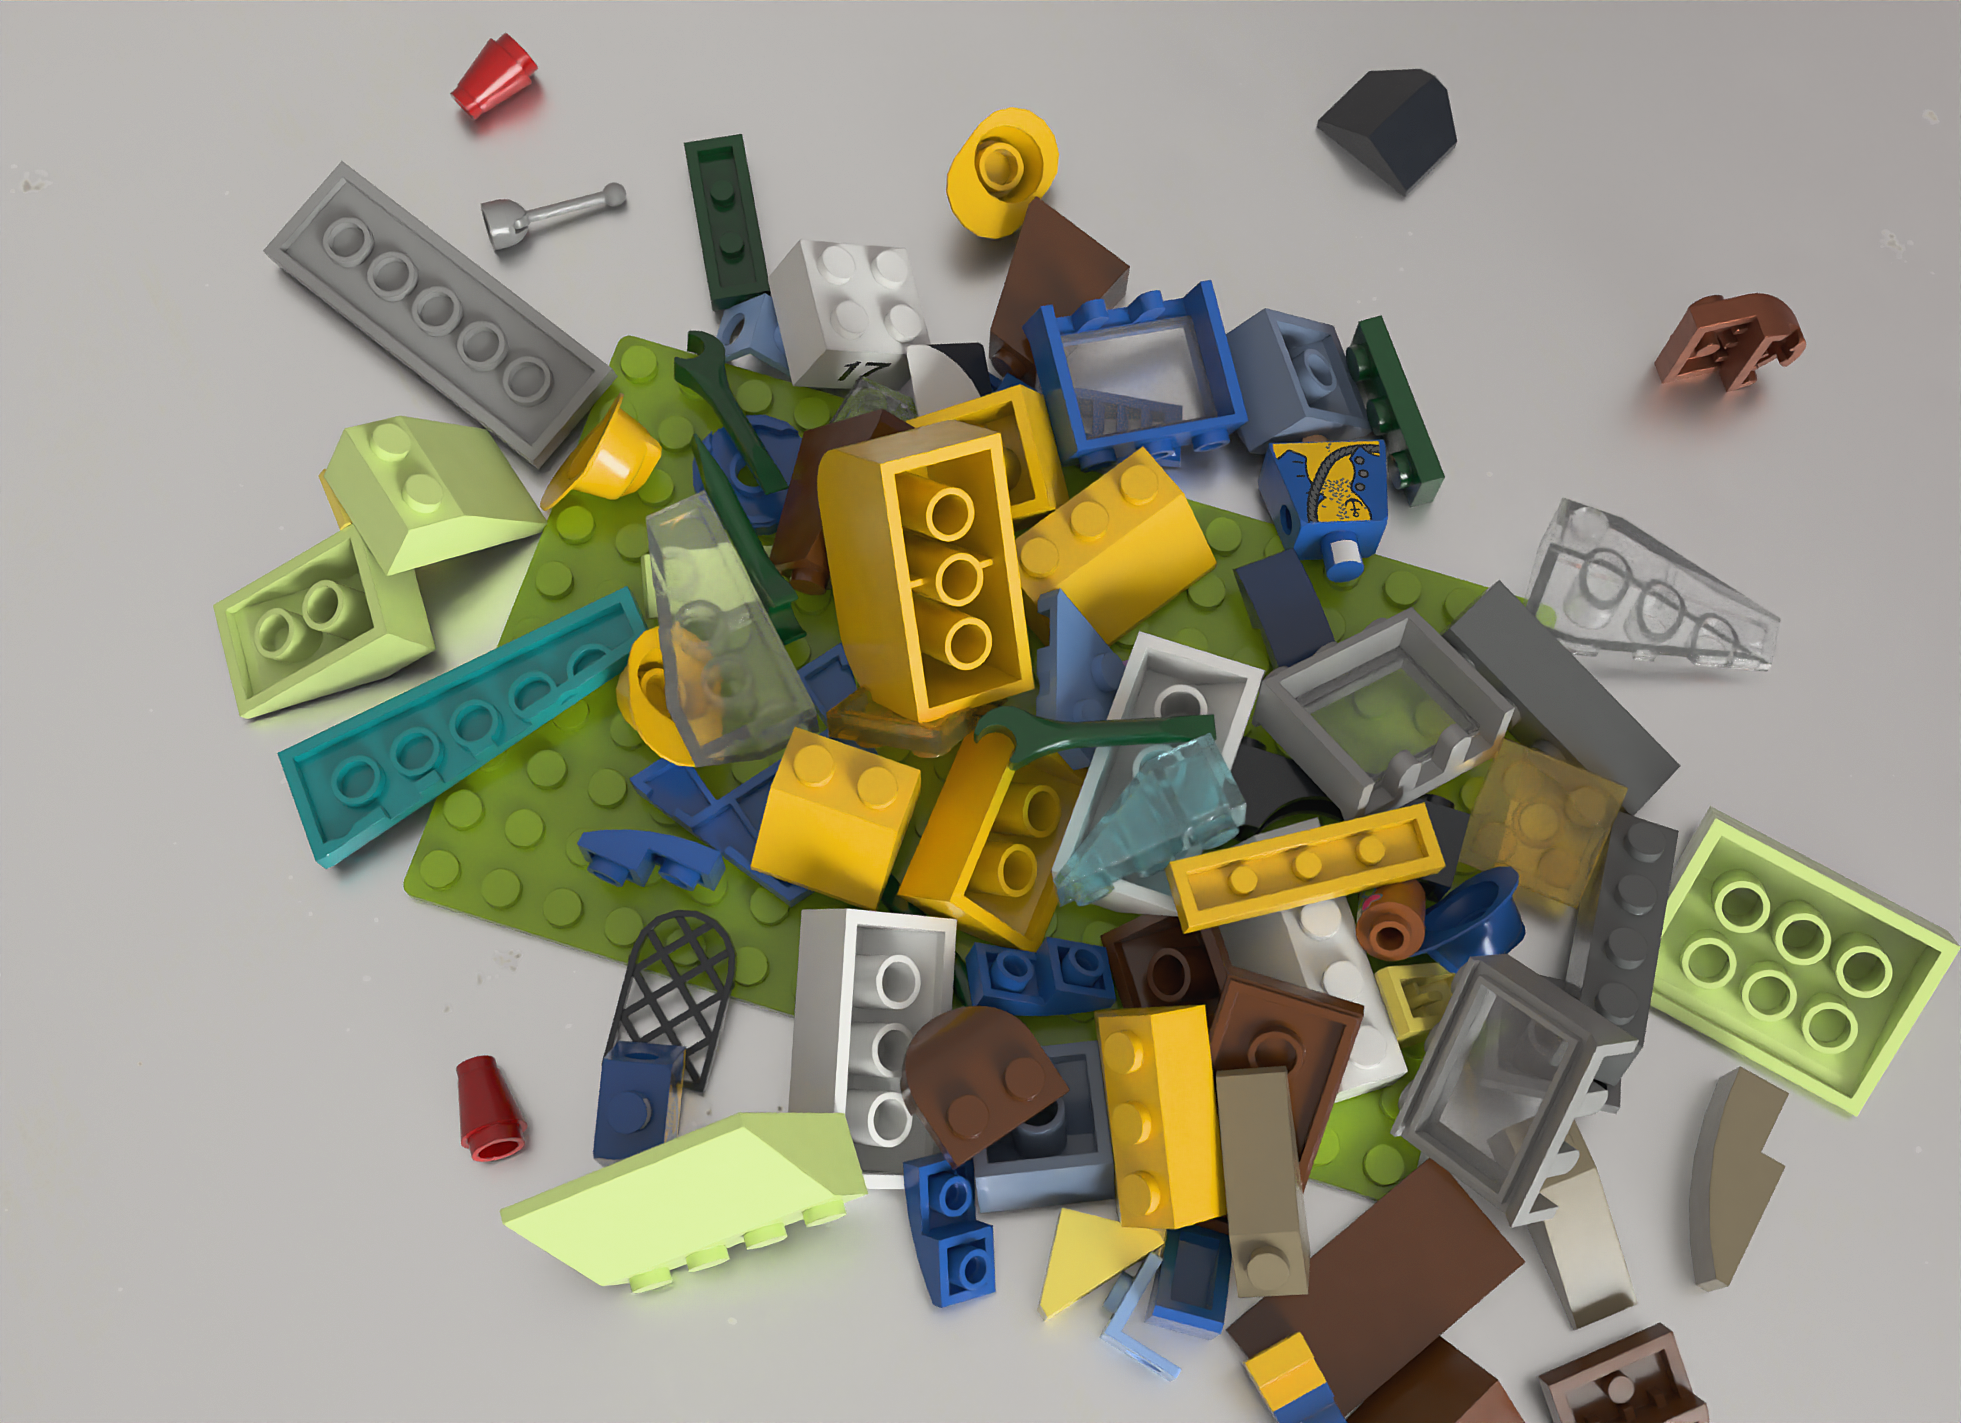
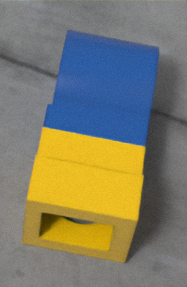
M1295 1332L1242 1362L1243 1366L1277 1423H1347L1333 1399L1334 1394L1315 1362V1357L1301 1332Z

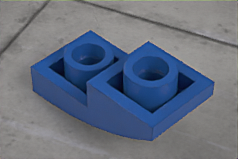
M621 829L583 832L577 843L585 860L590 863L587 870L599 879L618 887H623L626 880L644 887L655 865L661 867L658 874L680 888L694 891L696 885L699 884L715 891L726 869L721 852L697 842L651 831Z
M1046 937L1035 953L975 942L965 957L972 1006L994 1007L1004 1010L1013 1016H1052L1111 1008L1116 1001L1106 947Z
M942 1152L903 1162L904 1187L913 1242L933 1305L944 1308L996 1292L993 1225L976 1220L973 1157L955 1170L952 1169Z

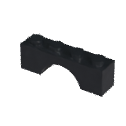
M1243 736L1209 832L1243 842L1260 834L1277 820L1291 815L1316 814L1338 822H1343L1344 819L1341 810L1292 758L1266 751L1267 747L1262 742ZM1368 775L1371 779L1376 777L1373 775ZM1424 794L1400 808L1425 803L1446 866L1437 874L1416 878V880L1422 886L1426 900L1438 903L1452 886L1471 814L1455 810L1454 803L1444 797Z

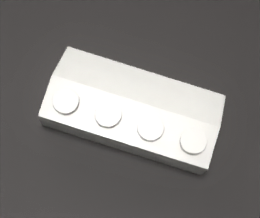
M1139 631L1107 720L1214 714L1217 740L1096 747L1051 870L1056 892L1115 912L1178 916L1164 869L1171 861L1202 854L1265 670Z
M1317 817L1255 835L1233 847L1321 826ZM1346 896L1219 926L1232 966L1364 1005V1017L1335 1102L1394 1085L1408 1072L1368 957L1357 940L1356 924Z
M856 909L802 910L788 1113H845L867 1189H905L903 1162L941 1153L916 1114L912 1116L909 1114L902 1098L900 1080L904 1056L915 1034L933 1018L952 1010L957 919Z

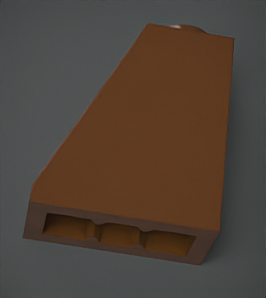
M1037 196L1028 205L990 328L989 359H991L994 369L1002 377L1008 372L1035 390H1038L1041 386L1030 343L1023 332L1022 326L1041 306L1053 305L1056 318L1071 316L1082 304L1096 299H1104L1107 310L1113 309L1126 295L1130 266ZM1079 345L1063 347L1066 359Z
M882 408L804 431L769 557L781 575L789 579L790 585L795 590L809 595H823L826 593V590L832 589L817 491L818 469L823 455L832 449L907 431L915 427Z

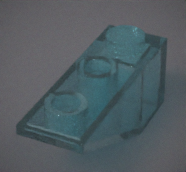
M1211 733L1167 751L1145 763L1053 879L1056 899L1060 907L1074 900L1078 906L1094 903L1110 894L1115 888L1113 883L1136 872H1138L1141 878L1153 876L1164 871L1169 862L1177 860L1176 854L1200 844L1203 850L1211 849L1226 843L1239 833L1238 826L1245 823L1246 802Z

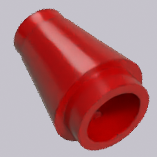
M504 33L497 41L492 38L488 40L450 95L473 120H476L481 114H485L530 85L532 81L529 77L538 69V66L510 35Z
M489 1055L476 1056L460 1063L456 1067V1073L458 1077L460 1139L462 1147L469 1149L472 1159L478 1162L494 1161L516 1153L525 1145L523 1132L527 1129L528 1125L500 1069L497 1067L495 1057Z

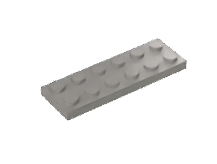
M343 161L339 163L263 250L273 262L537 469H540L617 378L614 370Z

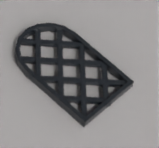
M674 910L657 916L641 930L628 957V966L603 1059L616 1045L621 1023L632 1042L648 1043L666 1033L672 1045L683 1046L673 1028L694 1016L706 1038L686 1049L685 1068L692 1081L683 1079V1087L702 1093L706 1091L731 992L735 987L737 953L731 935L718 920L700 911ZM685 917H695L705 922V924L692 931ZM675 918L685 936L664 947L654 929L662 922ZM714 928L723 938L726 949L708 959L697 937ZM647 937H649L657 952L638 963L641 949ZM690 943L701 964L680 976L669 954ZM729 957L728 975L724 986L713 966ZM661 959L673 981L652 993L640 971ZM706 971L717 993L696 1004L685 982ZM634 978L644 998L626 1008ZM678 988L689 1009L668 1021L657 999ZM721 1000L712 1031L701 1011ZM649 1004L661 1026L640 1038L628 1016ZM708 1046L700 1077L689 1056Z

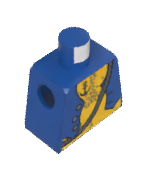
M1384 440L1269 443L1257 482L1284 549L1294 548L1300 560L1323 559L1326 575L1333 582H1349L1358 578L1364 572L1362 558H1368L1376 553L1388 520L1386 446Z
M618 1041L604 1057L593 1146V1159L601 1166H609L678 1137L687 1046Z

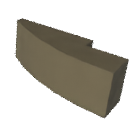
M1741 1066L1719 1078L1704 1115L1693 1160L1689 1196L1690 1248L1695 1284L1707 1292L1730 1285L1786 1167L1761 1151L1789 1093Z

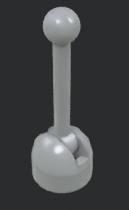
M614 182L607 184L602 192L528 211L517 202L509 199H497L481 203L480 206L488 237L493 250L496 251L521 242L528 231L530 222L604 203L613 207L620 206L626 199V191L621 184Z

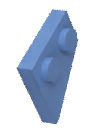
M1061 588L1041 594L1038 599L1037 613L1050 619V646L1037 649V676L1039 678L1040 691L1036 698V716L1068 722L1107 720L1126 669L1125 665ZM1096 747L1074 748L1059 751L1058 753L1073 770H1078L1090 766Z

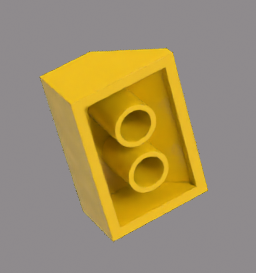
M1141 447L1015 539L1026 624L1046 647L1050 646V619L1037 613L1038 599L1041 594L1061 588L1110 647L1217 566V561L1183 491L1144 447Z
M972 719L897 895L931 917L957 919V930L997 946L1036 953L1061 896V893L1055 891L1051 870L1088 769L1085 767L1073 770L1060 754L1055 752L1038 758L1017 771L1010 770L1008 767L1009 759L1015 752L1011 739L1004 734L995 732L983 736L976 743L973 737L979 719Z
M1205 1005L1094 1011L1114 1160L1116 1211L1121 1226L1129 1228L1177 1229L1226 1215L1227 1202L1223 1156Z

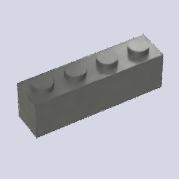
M1500 580L1474 599L1440 633L1515 708L1507 730L1527 750L1531 763L1543 774L1553 777L1572 796L1573 804L1582 816L1591 822L1598 823L1603 829H1605L1615 810L1634 816L1681 766Z
M1617 810L1613 813L1590 852L1564 986L1565 992L1639 1040L1632 1053L1605 1056L1594 1079L1612 1086L1617 1085L1644 1045L1679 833L1678 830ZM1556 1034L1550 1065L1559 1067L1569 1043Z

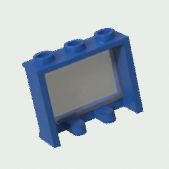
M1212 280L1200 281L1183 298L1163 301L1161 291L1153 290L1139 295L1127 307L1109 310L1106 308L1104 299H1096L1082 304L1071 316L1059 318L1055 317L1053 305L1041 306L1022 326L1023 332L1030 343L1061 467L1080 464L1081 472L1099 471L1117 464L1118 457L1132 455L1141 447H1144L1155 460L1173 454L1174 447L1193 444L1194 452L1210 451L1229 444V435L1249 421Z

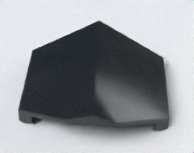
M1422 69L1368 71L1317 122V127L1403 197H1406L1457 144L1448 91L1436 76Z

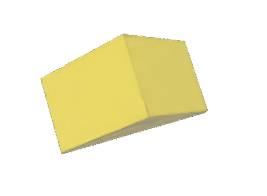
M1438 963L1390 966L1376 971L1374 974L1400 1049L1426 1041L1432 1028L1441 1021L1453 995L1451 993V984L1456 974L1446 971Z
M1062 1208L1058 1216L1037 1308L1044 1322L1121 1274L1122 1271L1140 1262L1151 1251L1154 1253L1159 1250L1164 1241L1158 1231L1147 1228L1122 1227L1119 1221Z

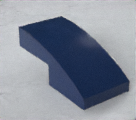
M1294 548L1232 569L1252 628L1260 629L1273 670L1282 666L1289 668L1313 656L1327 643L1336 642L1316 592Z

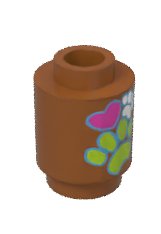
M1416 879L1359 892L1356 936L1360 946L1369 955L1385 961L1403 960L1416 953L1423 944L1425 937L1426 898L1422 886Z

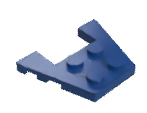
M839 643L794 672V682L827 727L826 730L818 735L878 755L852 670L847 661L843 645ZM664 758L657 760L629 778L637 794L710 848L721 852L722 857L791 908L814 893V891L751 869V862L770 788L782 758L718 800L714 798L693 767L676 765Z

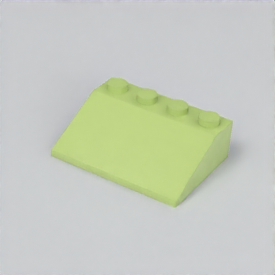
M1710 806L1672 872L1650 1005L1857 1117L1961 947L1952 935L1942 927Z
M739 1112L499 1211L503 1225L597 1284L609 1286L630 1283L632 1293H640L672 1282L670 1270L687 1264L689 1272L726 1262L729 1260L727 1248L745 1242L746 1248L749 1250L781 1241L788 1237L785 1226L804 1219L806 1227H811L841 1218L847 1214L844 1203L867 1195L868 1191L845 1113Z

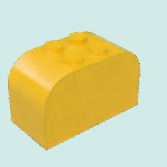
M946 420L827 451L823 455L818 469L817 491L843 649L849 666L866 695L877 704L920 725L1035 689L1001 433L957 420Z

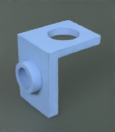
M765 293L725 309L716 336L726 349L725 363L751 354L790 376L772 297ZM745 318L740 335L729 345L733 330Z
M1151 1251L1143 1261L1135 1277L1122 1271L1102 1306L1113 1313L1099 1338L1166 1380L1172 1381L1177 1378L1181 1368L1122 1332L1163 1258Z

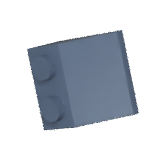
M1264 308L1226 334L1249 420L1236 431L1250 453L1266 455L1269 443L1302 442L1303 438L1312 435H1323L1332 441H1350L1373 432L1367 418L1364 402L1356 382L1349 373L1346 356L1333 325Z
M1098 1040L1041 1046L1070 1091L973 1157L980 1213L1115 1199L1114 1160Z

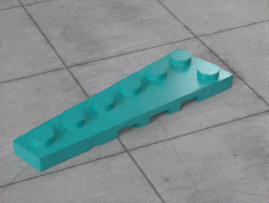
M628 586L278 752L280 763L315 861L325 869L336 865L620 674L627 666L632 644L644 631L649 630L635 596Z

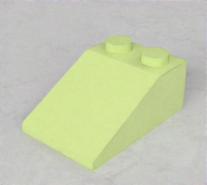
M396 416L344 428L324 474L327 483L386 576L542 533L544 527L548 524L487 429L407 416Z
M353 523L213 605L239 716L247 719L388 677L436 650L414 569L386 576Z

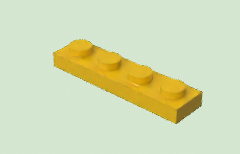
M1420 803L1171 861L1164 870L1183 933L1186 934L1437 874L1446 865L1425 803Z

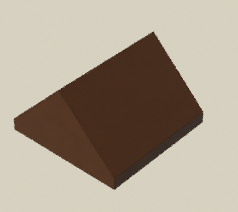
M1143 914L1100 935L1103 947H1106L1110 969L1123 1009L1205 1005L1209 1032L1229 966L1232 965L1219 926L1184 934L1178 916Z
M1441 1336L1436 1338L1345 1418L1347 1423H1525L1499 1380Z

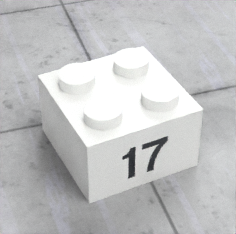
M800 239L768 277L793 386L899 391L911 379L906 354L907 347L910 345L931 344L906 248Z

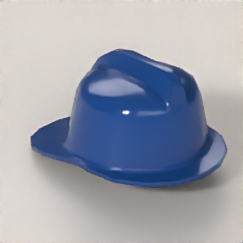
M1501 866L1483 871L1464 881L1440 902L1425 909L1424 941L1419 950L1410 957L1427 953L1446 971L1456 974L1468 962L1469 957L1508 954L1523 941L1526 934L1521 915L1512 897L1519 883V874L1512 867Z

